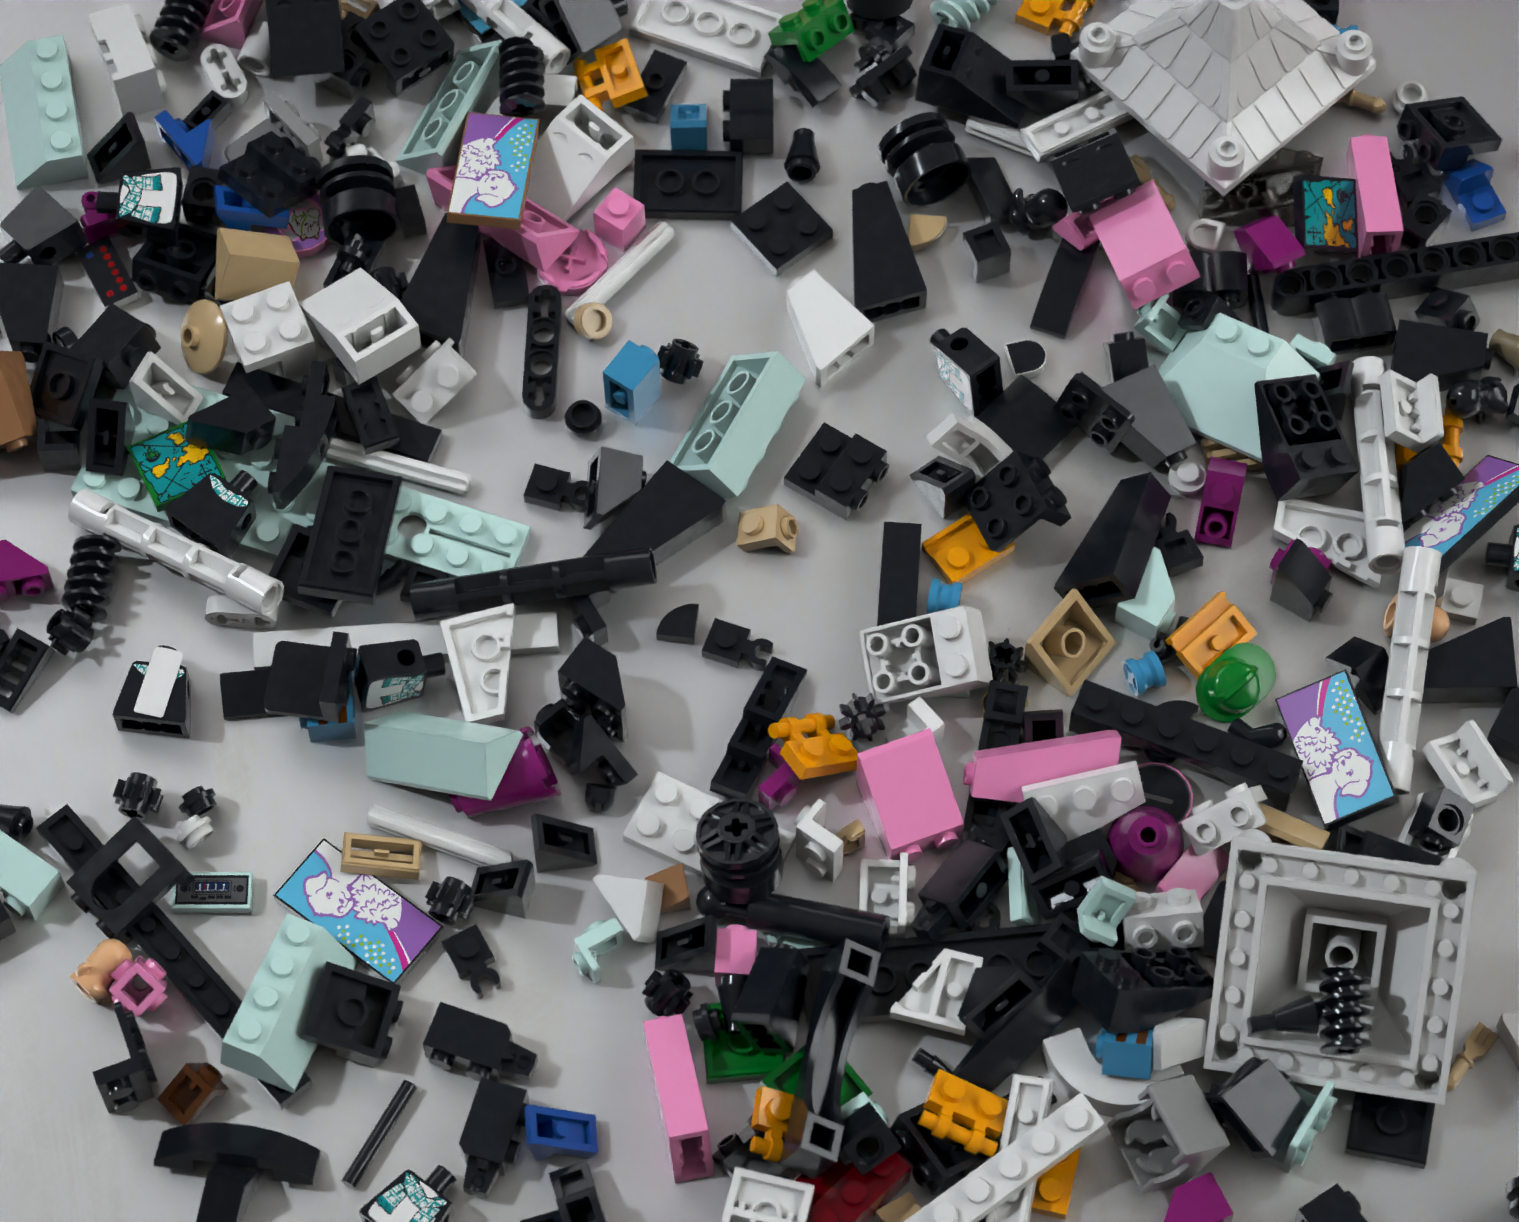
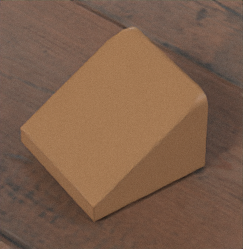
M683 863L673 865L645 877V880L664 884L660 914L691 908Z

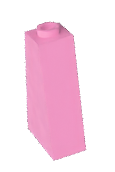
M1366 134L1359 137H1350L1346 158L1348 178L1356 179L1358 252H1356V256L1360 258L1399 251L1403 235V223L1387 136L1375 137L1374 135Z
M1104 730L974 751L973 761H966L963 784L969 785L972 797L1021 803L1024 801L1021 786L1118 765L1122 737L1116 730Z
M682 1014L668 1017L660 1016L653 1020L643 1021L646 1046L675 1183L714 1176L709 1129Z

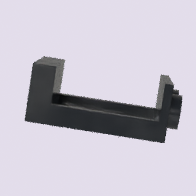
M134 816L66 883L75 891L70 898L86 914L92 909L100 918L95 924L109 939H114L117 936L128 944L131 939L126 932L177 883L185 889L195 877ZM138 842L159 864L160 868L123 904L115 909H102L93 899L92 891L95 883Z

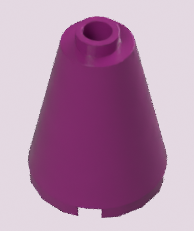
M529 725L519 729L523 736L492 800L488 801L449 794L457 813L464 811L468 817L554 799L561 795V790L553 786L558 783V780L541 743L534 746L531 740V736L535 735Z
M1137 806L1116 818L1112 822L1106 837L1118 860L1116 871L1137 883L1149 884L1162 880L1184 851L1183 834L1178 823L1170 814L1153 806ZM1140 834H1149L1155 840L1151 843H1146L1141 839Z

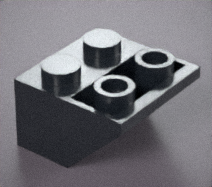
M584 637L558 670L561 699L563 698L568 703L569 712L574 717L579 718L580 716L591 714L609 738L614 736L625 742L628 738L626 705L617 658L614 654Z

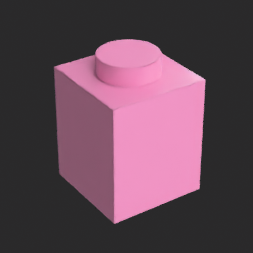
M616 187L593 212L595 234L623 253L626 252L646 228L644 204Z
M729 925L726 928L717 929L714 970L715 986L721 985L722 976H749L757 956V930H750L744 925Z

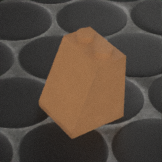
M0 351V450L6 448L9 453L29 446L27 439L38 436L26 363L22 351Z

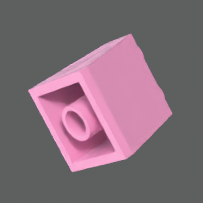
M1154 180L1135 188L1134 193L1124 198L1113 199L1101 205L1098 209L1087 213L1134 310L1201 277Z
M930 728L857 754L856 785L888 860H900V852L908 853V863L919 859L924 852L935 848L938 850L949 849L963 838L964 822Z

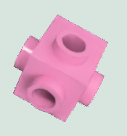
M139 955L133 962L126 958L111 974L115 979L109 989L113 994L111 997L114 1003L121 1001L124 1011L132 1010L137 1018L146 1009L152 1013L167 998V995L164 993L168 981L164 978L167 972L152 958L146 961ZM140 976L148 985L144 989H138L134 986L133 979Z

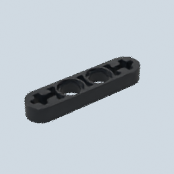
M540 285L534 288L528 300L522 399L524 411L534 419H545L551 416L555 411L557 403L563 308L560 292L551 285ZM543 299H550L548 317H542L541 304ZM540 329H549L554 334L551 340L543 343L535 340L533 336ZM538 361H546L552 366L551 370L544 375L535 374L531 367ZM537 386L543 387L544 400L541 406H536L534 402L537 398Z

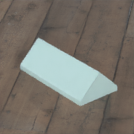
M502 40L471 46L457 51L395 162L402 167L425 176L430 168L457 164L468 112L485 114L499 89V45Z
M397 711L364 723L367 776L370 780L491 801L523 734L519 730Z

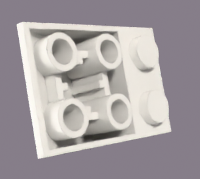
M580 94L553 119L537 141L526 198L566 222L634 160L633 136Z
M361 267L299 303L303 313L359 385L421 349L419 325L398 298Z
M962 605L859 631L869 693L873 694L874 706L915 700L919 696L923 699L962 693L987 687L990 684V680H993L981 610Z

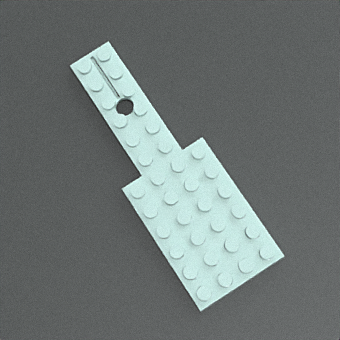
M130 383L124 390H117L113 401L128 402L135 424L131 445L177 426V424L136 407ZM191 385L204 396L195 413L228 398V396ZM270 410L276 417L272 440L264 448L259 450L253 449L243 455L212 450L228 483L241 470L252 475L258 483V486L248 496L254 502L257 515L237 549L276 561L294 523L303 527L313 526L328 465H336L325 462L327 458L326 453L320 467L301 493L285 509H276L273 494H268L269 474L271 471L276 472L278 461L274 460L275 442L277 438L282 439L285 425L295 426V417ZM130 454L128 455L125 471L122 476L85 471V458L71 488L73 497L80 490L88 489L124 506L127 510L145 519L173 528L170 526L166 509L157 512ZM402 486L384 559L395 563L401 559L408 567H411L413 563L448 573L449 578L515 568L518 566L530 538L531 526ZM416 515L425 520L427 524L425 532L415 535L412 539L400 535L397 529L399 522L406 516Z

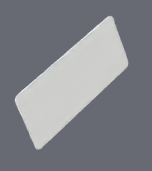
M158 646L154 648L134 707L135 712L160 718L164 716L184 655L183 652Z

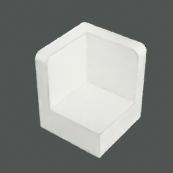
M919 696L908 704L907 718L887 732L885 740L889 743L930 728L937 744L944 738L945 723Z

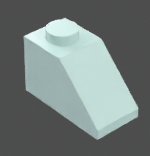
M1153 547L1135 599L1118 603L1114 621L1150 641L1159 636L1161 631L1167 634L1177 617V613L1173 612L1175 594L1159 549Z
M0 830V889L5 898L3 904L15 915L22 917L23 914H26L36 921L64 888V881L59 870Z

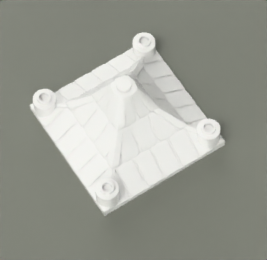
M1137 0L1109 24L1096 22L1085 26L1080 34L1079 46L1070 53V60H1078V68L1222 196H1225L1376 69L1377 61L1371 57L1373 43L1366 33L1359 30H1349L1340 34L1335 27L1320 17L1303 0Z
M1247 829L1238 836H1232L1203 1068L1235 1073L1248 1059L1257 1057L1261 1060L1270 1059L1277 1069L1288 1074L1293 1082L1324 1087L1329 1079L1336 1083L1334 1088L1445 1105L1477 870H1474L1472 865L1466 860L1460 858H1449L1442 861L1439 866L1329 850H1317L1308 847L1272 843L1268 835L1257 829ZM1327 967L1353 968L1359 971V974L1371 978L1370 983L1359 986V990L1371 993V998L1360 1001L1359 1006L1371 1009L1370 1015L1360 1017V1022L1371 1025V1030L1360 1033V1038L1372 1041V1046L1360 1049L1359 1053L1346 1056L1322 1054L1320 1048L1327 1044L1319 1036L1321 1030L1327 1028L1323 1025H1319L1317 1034L1282 1032L1275 1029L1250 1034L1248 1030L1247 1018L1271 1014L1272 1011L1308 994L1311 995L1314 1001H1320L1321 998L1325 997L1326 995L1322 994L1319 990L1320 983L1325 981L1319 975L1321 969Z

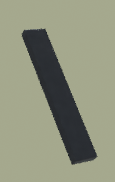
M239 362L236 363L222 391L223 395L230 397L251 387L268 409L293 417L296 416L297 408L303 407L305 397L301 395L302 383L260 369L246 373L242 363ZM328 392L327 396L336 397L339 412L335 435L361 444L344 397ZM391 413L400 436L401 444L383 449L382 451L431 463L443 437L442 430Z

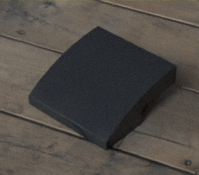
M1019 375L976 417L993 430L1013 451L1017 450L1034 458L1040 457L1041 459L1045 458L1076 427V425L1066 422L1059 412L1053 408L1056 403L1053 398L1023 375Z

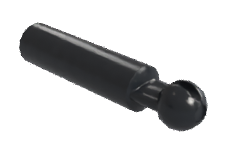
M706 886L699 891L696 898L697 910L703 917L712 914L717 917V921L723 920L729 915L743 917L746 920L747 927L753 930L838 946L847 938L881 954L884 952L889 938V915L771 893L763 900L750 904H730L717 899L707 890Z

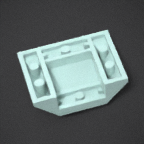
M1222 313L1215 314L1206 330H1187L1158 370L1191 432L1259 462H1262L1254 384L1257 381L1316 374L1318 381L1321 380V374L1285 340Z

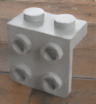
M275 91L263 99L267 119L231 143L224 150L225 157L230 162L244 155L248 142L273 131L280 137L286 136L290 138L295 145V149L307 158L314 157L319 163L323 161L320 146L322 137L319 131L311 123L306 125L300 119V114L294 104L288 99L283 101Z

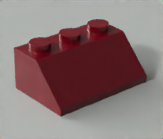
M895 1152L863 1176L853 1163L845 1167L839 1157L833 1166L816 1179L801 1174L794 1181L815 1185L807 1222H869L875 1216L876 1210L885 1206L910 1182L911 1166Z

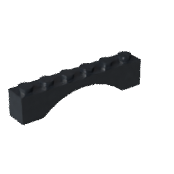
M1084 680L1071 711L1068 731L1076 734H1086L1104 730H1116L1122 737L1121 745L1139 747L1178 758L1219 777L1233 787L1245 782L1248 788L1261 785L1267 799L1260 803L1284 812L1287 810L1300 776L1303 760L1088 680Z
M847 938L824 958L779 1163L781 1166L813 1179L818 1178L837 1162L844 1130L841 1116V1088L845 1065L858 1022L874 988L881 953Z

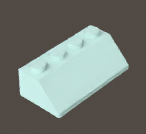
M58 35L27 41L0 64V83L17 190L34 188L38 185L45 186L89 178L70 57L64 36Z
M779 351L732 355L669 462L722 498L738 497L747 487L748 478L755 466L765 456V449L773 435L780 430L782 420L788 409L798 399L799 390L806 378Z
M287 913L222 1041L220 1064L294 1093L318 1045L301 1038L323 965L328 961L355 970L357 960L324 927Z

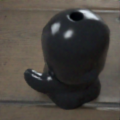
M1017 188L1012 196L1009 220L1021 234L1027 235L1035 229L1042 230L1050 225H1055L1065 218L1068 211V203L1062 193L1055 189H1042L1036 194H1029L1023 198L1022 188Z
M1487 376L1480 381L1472 379L1456 382L1447 393V409L1457 418H1468L1475 415L1480 425L1484 424L1485 414L1498 413L1504 415L1508 410L1507 391L1501 383L1502 379Z

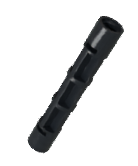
M647 546L414 583L410 586V598L416 621L478 612L514 603L517 606L656 584L657 572L652 548Z

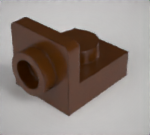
M206 1062L186 1063L157 1100L182 1125H189L196 1120L215 1096H224L229 1088L221 1081L223 1078L222 1074L211 1064Z

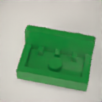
M806 0L802 3L803 8L780 18L778 21L779 25L769 31L768 36L773 46L796 44L804 62H811L854 31V26L843 0Z

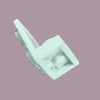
M1328 1079L1318 1097L1295 1085L1294 1089L1310 1108L1275 1155L1261 1159L1286 1173L1290 1172L1294 1163L1302 1166L1313 1147L1312 1142L1317 1135V1131L1320 1133L1323 1131L1332 1115L1331 1110L1337 1101L1332 1096L1336 1083Z

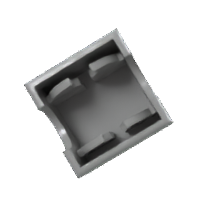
M1193 1075L1150 1084L1138 1095L1139 1101L1148 1099L1146 1102L1132 1110L1119 1113L1107 1124L1143 1194L1185 1184L1230 1145L1223 1127L1216 1119L1205 1098L1204 1092L1200 1089Z

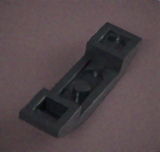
M1062 238L1040 294L1030 329L1065 340L1077 310L1078 300L1098 250L1102 248L1100 239L1080 251Z
M990 680L978 751L1019 744L1028 686ZM969 792L963 831L969 832L972 826L976 825L988 835L994 836L1003 826L999 815L1006 812L1008 801L972 797Z
M197 1123L162 1131L154 1157V1166L194 1171L197 1160L272 1169L274 1181L313 1185L320 1159V1150L292 1136L256 1126L233 1123Z

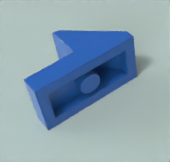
M166 109L154 117L158 136L189 171L191 165L209 168L215 139L210 119L189 131L186 124L180 118L175 120Z
M1475 159L1466 161L1464 167L1440 171L1441 178L1472 232L1505 220L1507 213L1490 184L1494 172L1493 167Z
M215 185L216 214L229 229L249 231L251 224L287 229L290 219L289 209L269 219L228 186Z
M530 1104L525 1106L527 1146L536 1161H542L555 1153L586 1158L598 1154L596 1115Z

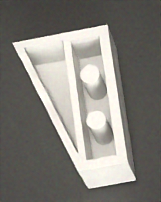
M129 2L89 14L88 19L122 116L127 112H132L136 116L164 107L162 92L168 90L161 70L156 71L154 66L157 60L151 42L145 43L142 35L146 34L141 15L133 14Z

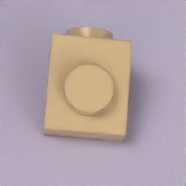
M779 504L739 512L737 546L744 552L774 545L779 546L786 553L795 551V541L798 536L797 520Z

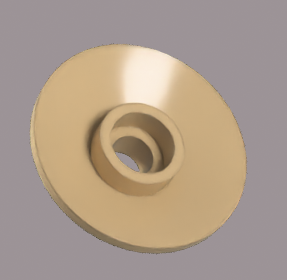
M198 300L189 307L184 316L180 335L181 349L187 365L193 371L207 374L214 371L224 357L228 338L227 324L220 307L211 300Z

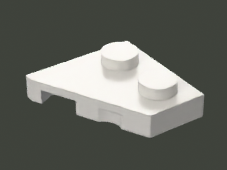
M945 948L932 962V966L913 982L912 988L899 1002L896 1001L892 1005L890 1018L964 1036L967 1026L959 1020L958 1013L975 968H981L983 965V957Z

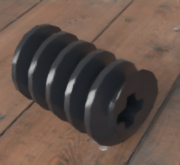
M165 0V5L159 13L160 17L156 20L155 28L149 36L152 46L160 54L171 60H188L191 56L188 50H193L195 47L194 39L198 38L201 33L199 27H203L205 24L204 16L209 14L211 10L209 4H213L215 0Z
M518 36L507 38L499 45L500 113L504 116L513 117L538 114L545 108V100L542 99L545 96L543 87L545 79L542 74L544 72V63L542 62L544 51L540 47L534 46L533 42L527 38Z
M85 535L75 539L73 543L74 552L70 557L71 566L67 570L68 579L64 584L65 593L61 598V604L65 610L71 612L76 606L90 615L89 620L101 621L108 616L107 611L102 607L108 606L111 602L110 597L106 593L112 592L114 586L108 580L116 577V571L112 566H116L119 563V557L114 553L120 552L122 549L121 543L116 539L103 535Z
M1327 967L1321 969L1319 975L1325 981L1320 983L1319 990L1326 996L1320 999L1319 1006L1326 1012L1320 1015L1319 1021L1321 1025L1327 1028L1321 1030L1319 1036L1327 1044L1321 1046L1320 1052L1325 1055L1346 1056L1359 1053L1360 1049L1372 1046V1041L1360 1038V1033L1371 1030L1370 1024L1360 1022V1017L1370 1015L1371 1009L1359 1006L1360 1001L1371 998V993L1359 990V986L1370 983L1371 978L1359 974V971L1353 968Z

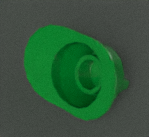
M1238 643L1227 649L1198 678L1195 688L1196 700L1202 712L1219 722H1233L1237 717L1242 718L1249 713L1274 687L1276 672L1270 655L1260 646L1252 643Z

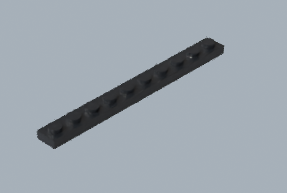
M68 804L36 827L39 835L74 874L104 846ZM116 861L97 880L93 887L92 895L106 910H110L123 904L140 886L124 867ZM155 904L126 933L148 958L154 959L167 972L164 977L215 1035L223 1041L242 1001ZM305 1072L294 1093L253 1077L281 1109L285 1108L313 1085L311 1078Z

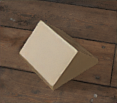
M219 227L217 229L215 300L232 302L290 281L293 288L300 261L290 237Z
M1071 589L1026 642L1024 661L1027 662V669L1065 696L1072 697L1117 642L1078 590Z

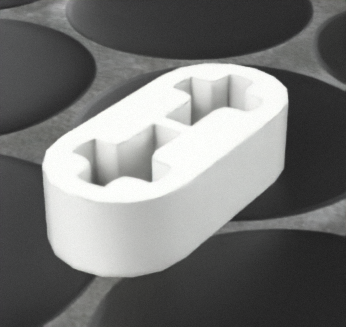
M213 44L206 47L201 54V63L204 74L213 91L228 100L230 107L241 106L248 99L249 90L246 78L233 53L223 44ZM218 58L219 61L223 62L224 69L220 71L216 63H212L213 59ZM230 81L238 91L231 93L230 90H227L225 82Z
M214 595L207 599L205 620L210 624L222 627L271 629L276 626L278 607L273 613L265 616L227 598L226 595Z

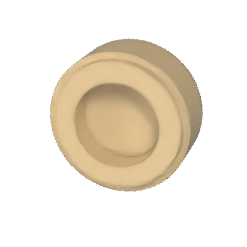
M585 303L575 312L574 327L577 333L585 339H601L609 333L612 327V315L609 309L601 303Z

